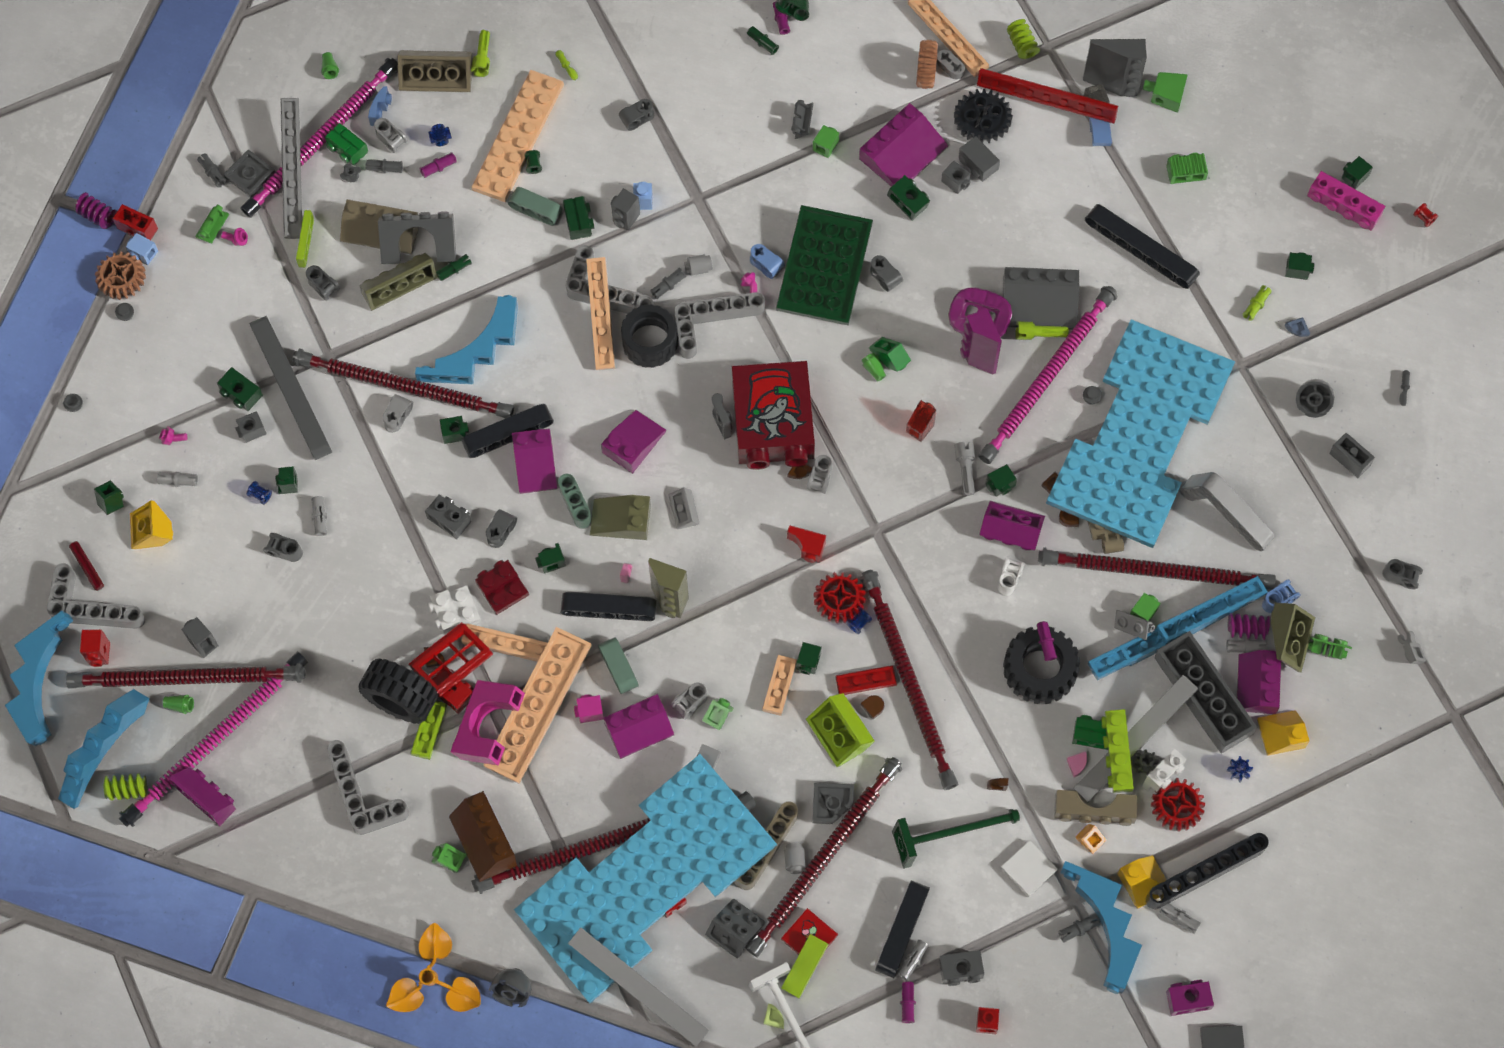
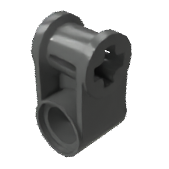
M641 99L635 104L622 109L618 116L627 130H635L654 118L653 104L649 99Z
M877 255L872 259L870 273L885 291L889 292L903 282L899 271L884 256Z
M312 265L307 268L306 277L308 284L325 301L329 299V296L335 290L338 291L340 289L338 283L319 266ZM313 275H319L315 279L311 278Z
M501 509L495 513L492 522L486 529L489 546L499 548L504 544L517 523L516 516Z
M270 533L267 547L263 549L264 553L291 562L301 559L303 552L296 540L277 533ZM296 548L294 552L288 553L290 549Z
M1392 559L1384 567L1382 574L1387 581L1402 585L1408 589H1417L1419 586L1417 583L1419 575L1422 574L1423 569L1417 565ZM1390 567L1394 568L1397 571V573H1393L1390 570Z

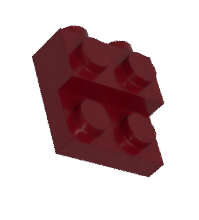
M509 560L496 562L492 570L488 572L487 570L481 571L477 575V579H475L476 585L496 615L529 596L528 590Z

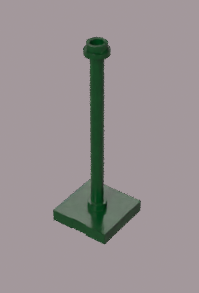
M1009 809L1007 814L912 837L906 818H901L897 820L892 834L903 869L911 867L917 857L914 847L916 844L1009 821L1015 824L1017 821H1020V815L1017 809Z

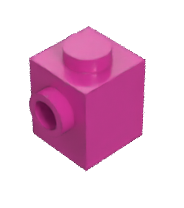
M583 695L577 699L574 712L575 718L579 717L580 723L604 720L600 695Z

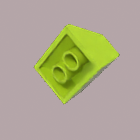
M844 693L829 696L806 718V721L836 767H840L860 755L875 742Z

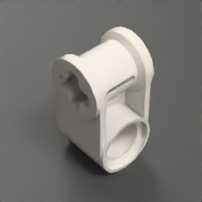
M1008 556L1006 557L998 583V591L1002 595L1008 596L1013 594L1026 562L1020 563L1011 560ZM1009 582L1011 586H1005L1003 583Z

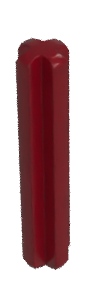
M74 541L69 545V548L93 588L99 591L104 587V584L79 542Z

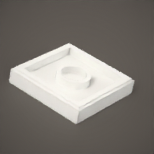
M1028 841L1001 866V869L1028 897L1058 871L1056 866L1031 841Z

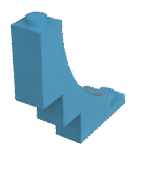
M511 295L498 296L494 314L485 330L465 348L451 355L436 359L435 368L429 366L416 367L415 375L417 382L473 384L475 364L494 365L496 345L515 344L518 311L517 297Z
M60 611L14 645L25 662L23 666L10 674L11 679L21 694L7 703L5 707L27 743L34 746L45 743L47 738L52 735L43 714L42 685L51 657L63 641L58 632L65 630L73 622L72 617L64 611Z
M1065 861L1061 874H1064V877L1068 880L1079 881L1075 891L1095 911L1106 935L1109 959L1107 975L1103 986L1107 987V990L1114 994L1123 993L1142 945L1123 937L1132 914L1113 907L1122 885Z

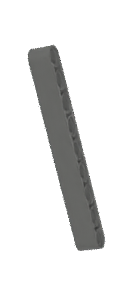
M267 316L250 322L251 329L314 460L331 454L332 450Z

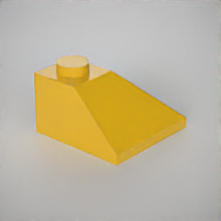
M151 500L130 513L131 549L160 547L173 540L172 522L155 501Z
M1296 710L1257 718L1267 756L1305 749L1310 742L1305 723Z
M1153 855L1137 859L1121 867L1117 873L1137 909L1147 905L1145 902L1146 896L1154 886L1167 880ZM1156 894L1152 895L1155 900L1160 898Z

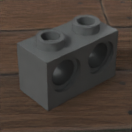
M198 617L187 621L181 629L189 643L203 658L218 647L212 633Z

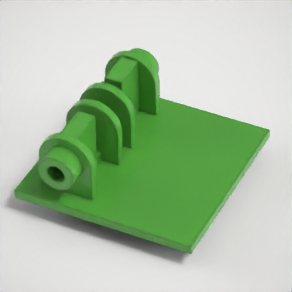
M1316 633L1314 637H1310L1313 641L1312 643L1309 642L1307 650H1310L1311 653L1321 654L1322 650V655H1325L1328 644L1330 645L1328 657L1331 656L1334 646L1332 657L1342 660V658L1346 659L1348 651H1345V648L1352 649L1348 642L1342 639L1334 638V641L1328 640L1329 637Z

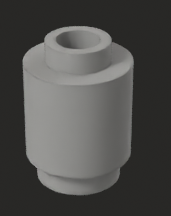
M703 254L688 257L687 262H684L685 271L690 273L691 276L708 273L709 270L713 269L710 255L705 256Z
M789 843L784 850L786 870L790 871L791 874L802 873V870L806 868L804 848H802L801 843Z

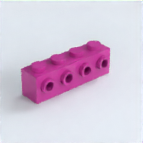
M1320 171L1311 185L1307 195L1313 201L1325 205L1329 210L1336 211L1343 215L1344 218L1352 220L1362 228L1369 229L1370 231L1373 230L1386 207Z

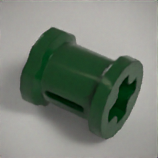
M529 150L525 153V159L527 160L526 172L529 174H537L542 171L539 161L540 152L537 150Z

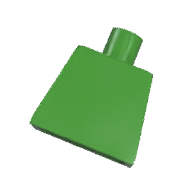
M1159 72L1156 82L1145 79L1143 90L1153 92L1152 103L1178 113L1187 74Z

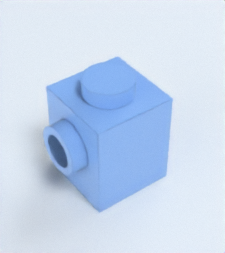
M633 183V194L639 197L640 210H652V183Z
M138 233L127 242L126 248L130 256L135 255L137 260H141L146 265L151 262L158 252L153 241Z

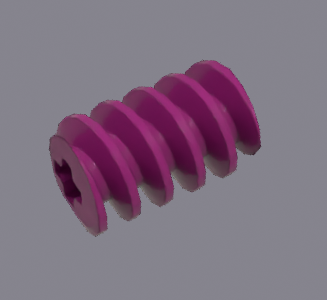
M86 192L80 195L75 206L77 214L82 215V217L90 222H94L95 225L100 226L102 229H107L114 223L113 217L117 213V210H112L110 206L106 207L105 203H101L99 199L95 200L93 196H89Z
M1229 613L1228 632H1230L1231 638H1234L1235 633H1238L1241 639L1243 634L1246 633L1247 639L1250 638L1251 634H1254L1255 640L1258 639L1259 634L1262 635L1263 640L1266 639L1270 628L1269 616L1265 620L1264 616L1260 615L1257 620L1256 616L1252 615L1249 620L1247 614H1244L1241 619L1240 614H1236L1233 618L1232 613Z

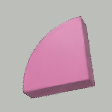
M623 564L620 573L621 582H629L632 564Z
M1086 751L1066 759L1073 777L1078 776L1084 770L1087 762Z

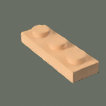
M778 655L762 711L782 716L797 659Z

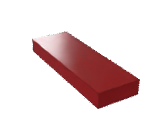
M893 665L835 676L838 693H844V695L897 686Z

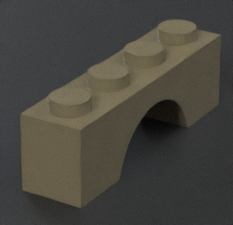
M1057 790L1055 794L1054 818H1058L1063 822H1069L1072 819L1079 820L1081 823L1099 821L1100 824L1104 825L1115 822L1122 826H1130L1137 819V795L1117 794L1114 801L1108 806L1094 808L1085 804L1077 791Z

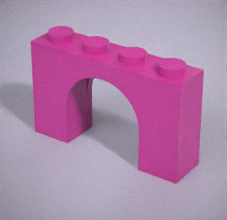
M477 680L450 752L460 760L498 766L505 747L494 739L481 738L479 736L480 724L484 717L493 710L519 711L525 693L515 685Z

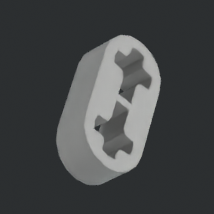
M944 49L937 53L938 66L951 78L961 79L964 76L965 65L952 52Z

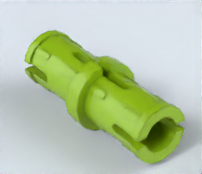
M1262 285L1256 296L1251 298L1249 306L1242 314L1245 319L1250 316L1248 320L1252 321L1259 309L1264 307L1265 300L1272 292L1269 287L1264 290L1266 286Z

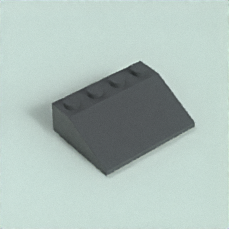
M1090 39L1083 81L1119 96H1138L1147 59L1146 39Z
M1005 267L1003 297L1010 303L1012 317L1008 327H1018L1017 321L1033 322L1035 326L1068 327V330H1073L1078 322L1079 270Z

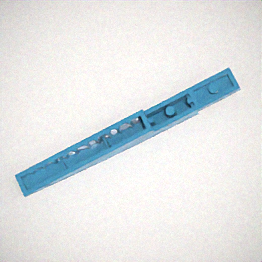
M1257 576L1157 625L1153 632L1147 634V640L1137 637L1088 661V666L1095 678L1099 680L1128 665L1132 666L1156 654L1158 649L1189 631L1192 635L1228 616L1229 613H1234L1266 595L1268 591Z

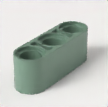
M516 187L508 201V205L512 209L552 226L563 211V208L558 203L522 187Z
M567 473L561 475L558 479L559 490L575 525L581 529L589 527L591 524L590 510L575 478ZM565 483L572 484L570 487L563 486ZM572 499L579 500L577 503H571L570 501ZM580 515H586V516H587V517H586L585 519H583V520L578 519V517H579Z
M614 637L598 644L600 653L620 694L638 687L637 679L617 638Z

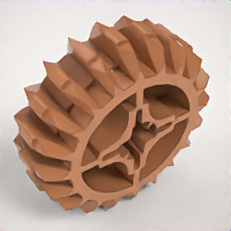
M922 40L920 42L916 85L922 89L934 87L938 43L936 41Z
M122 251L119 255L113 252L112 257L106 255L107 260H101V265L97 266L98 271L95 272V281L99 290L103 291L104 295H109L112 299L117 297V299L121 300L122 296L128 299L129 294L135 296L134 291H140V286H144L143 280L146 279V270L141 260H137L135 255L130 256L129 252L126 255Z

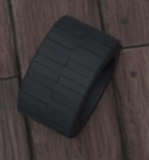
M652 304L641 305L632 309L623 319L621 327L622 346L625 355L634 364L645 368H654L668 362L674 356L678 347L677 324L672 314L668 310L661 308V306ZM648 325L660 327L667 333L666 339L653 347L638 345L633 341L632 336L639 328Z

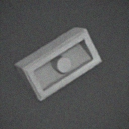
M683 487L668 494L676 528L682 529L698 525L699 519L692 491Z

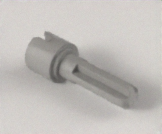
M959 442L955 444L956 460L961 466L963 494L970 496L975 493L972 461L975 459L974 444L969 442L968 446H965L964 442Z

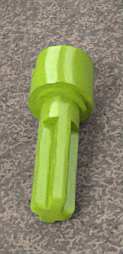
M481 30L477 55L472 59L471 72L474 71V75L477 77H485L489 74L490 59L487 57L490 32L486 30Z
M1016 322L1018 325L1015 328L1016 340H1032L1034 337H1067L1069 334L1068 327L1035 326L1033 322Z

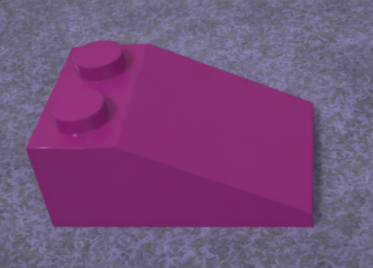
M635 410L615 427L602 442V453L633 474L665 434L666 429Z
M550 428L512 433L519 493L557 489Z

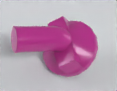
M237 228L234 234L223 231L221 238L232 241L235 246H244L247 243L248 235L244 229Z
M747 272L741 278V286H750V293L757 292L755 273Z
M168 426L166 429H162L159 439H161V444L170 445L172 442L187 441L188 436L186 433L174 434V430Z

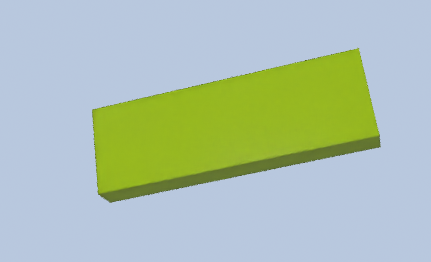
M304 210L296 261L300 268H305L307 265L314 225V217L311 210Z
M436 701L426 720L419 724L410 753L411 756L431 759L446 711V703Z
M810 934L781 989L800 998L829 944Z

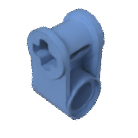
M762 244L752 246L750 263L766 277L773 279L785 266L784 261Z
M1289 579L1266 594L1262 602V607L1266 612L1272 613L1275 605L1270 603L1269 599L1274 600L1276 603H1293L1301 596L1291 586Z

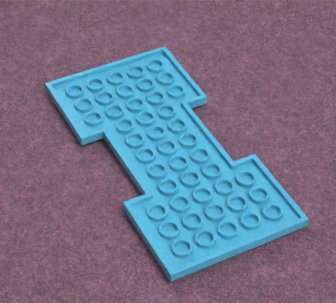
M1130 320L1102 381L1119 388V391L1094 445L1092 446L1078 439L1074 440L1046 504L1153 548L1182 482L1165 476L1166 470L1189 419L1192 418L1208 425L1235 361Z
M701 754L639 804V807L651 821L595 868L588 872L576 857L514 909L589 1003L593 1002L613 985L615 981L568 944L580 928L584 929L628 966L633 968L653 951L641 934L666 914L669 909L691 893L702 882L716 898L777 846V843Z

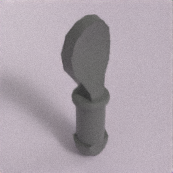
M1408 370L1402 372L1401 389L1403 391L1399 398L1401 406H1406L1407 390L1410 389V372Z

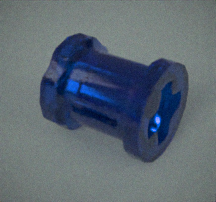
M254 481L249 486L246 494L248 497H254L262 505H265L271 498L272 490L265 489L257 481Z
M860 608L859 613L846 623L852 631L860 634L861 629L867 623H870L872 618L865 610Z

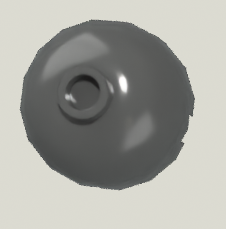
M1320 379L1306 381L1297 391L1296 404L1298 409L1308 417L1318 418L1326 415L1334 404L1335 396L1333 389L1327 382Z
M514 968L504 969L497 973L489 991L492 990V997L506 1006L512 1007V1003L519 1004L518 1007H523L529 1000L532 988L531 982L524 972Z

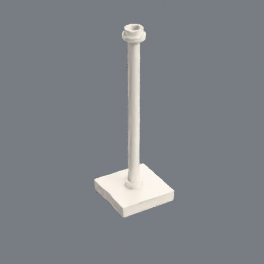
M786 962L751 980L748 986L752 993L766 985L768 988H771L800 1047L810 1048L777 984L779 983L778 979L789 974L791 969Z

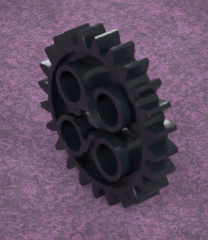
M976 89L975 94L969 91L968 97L963 95L962 100H958V105H955L954 124H958L957 130H962V136L967 134V140L977 136L982 143L984 140L990 143L992 138L997 141L998 136L1003 138L1004 132L1008 133V129L1011 127L1013 117L1011 114L1012 108H1009V102L1004 103L1005 97L999 98V93L992 95V90L986 93L985 89H983L982 93Z

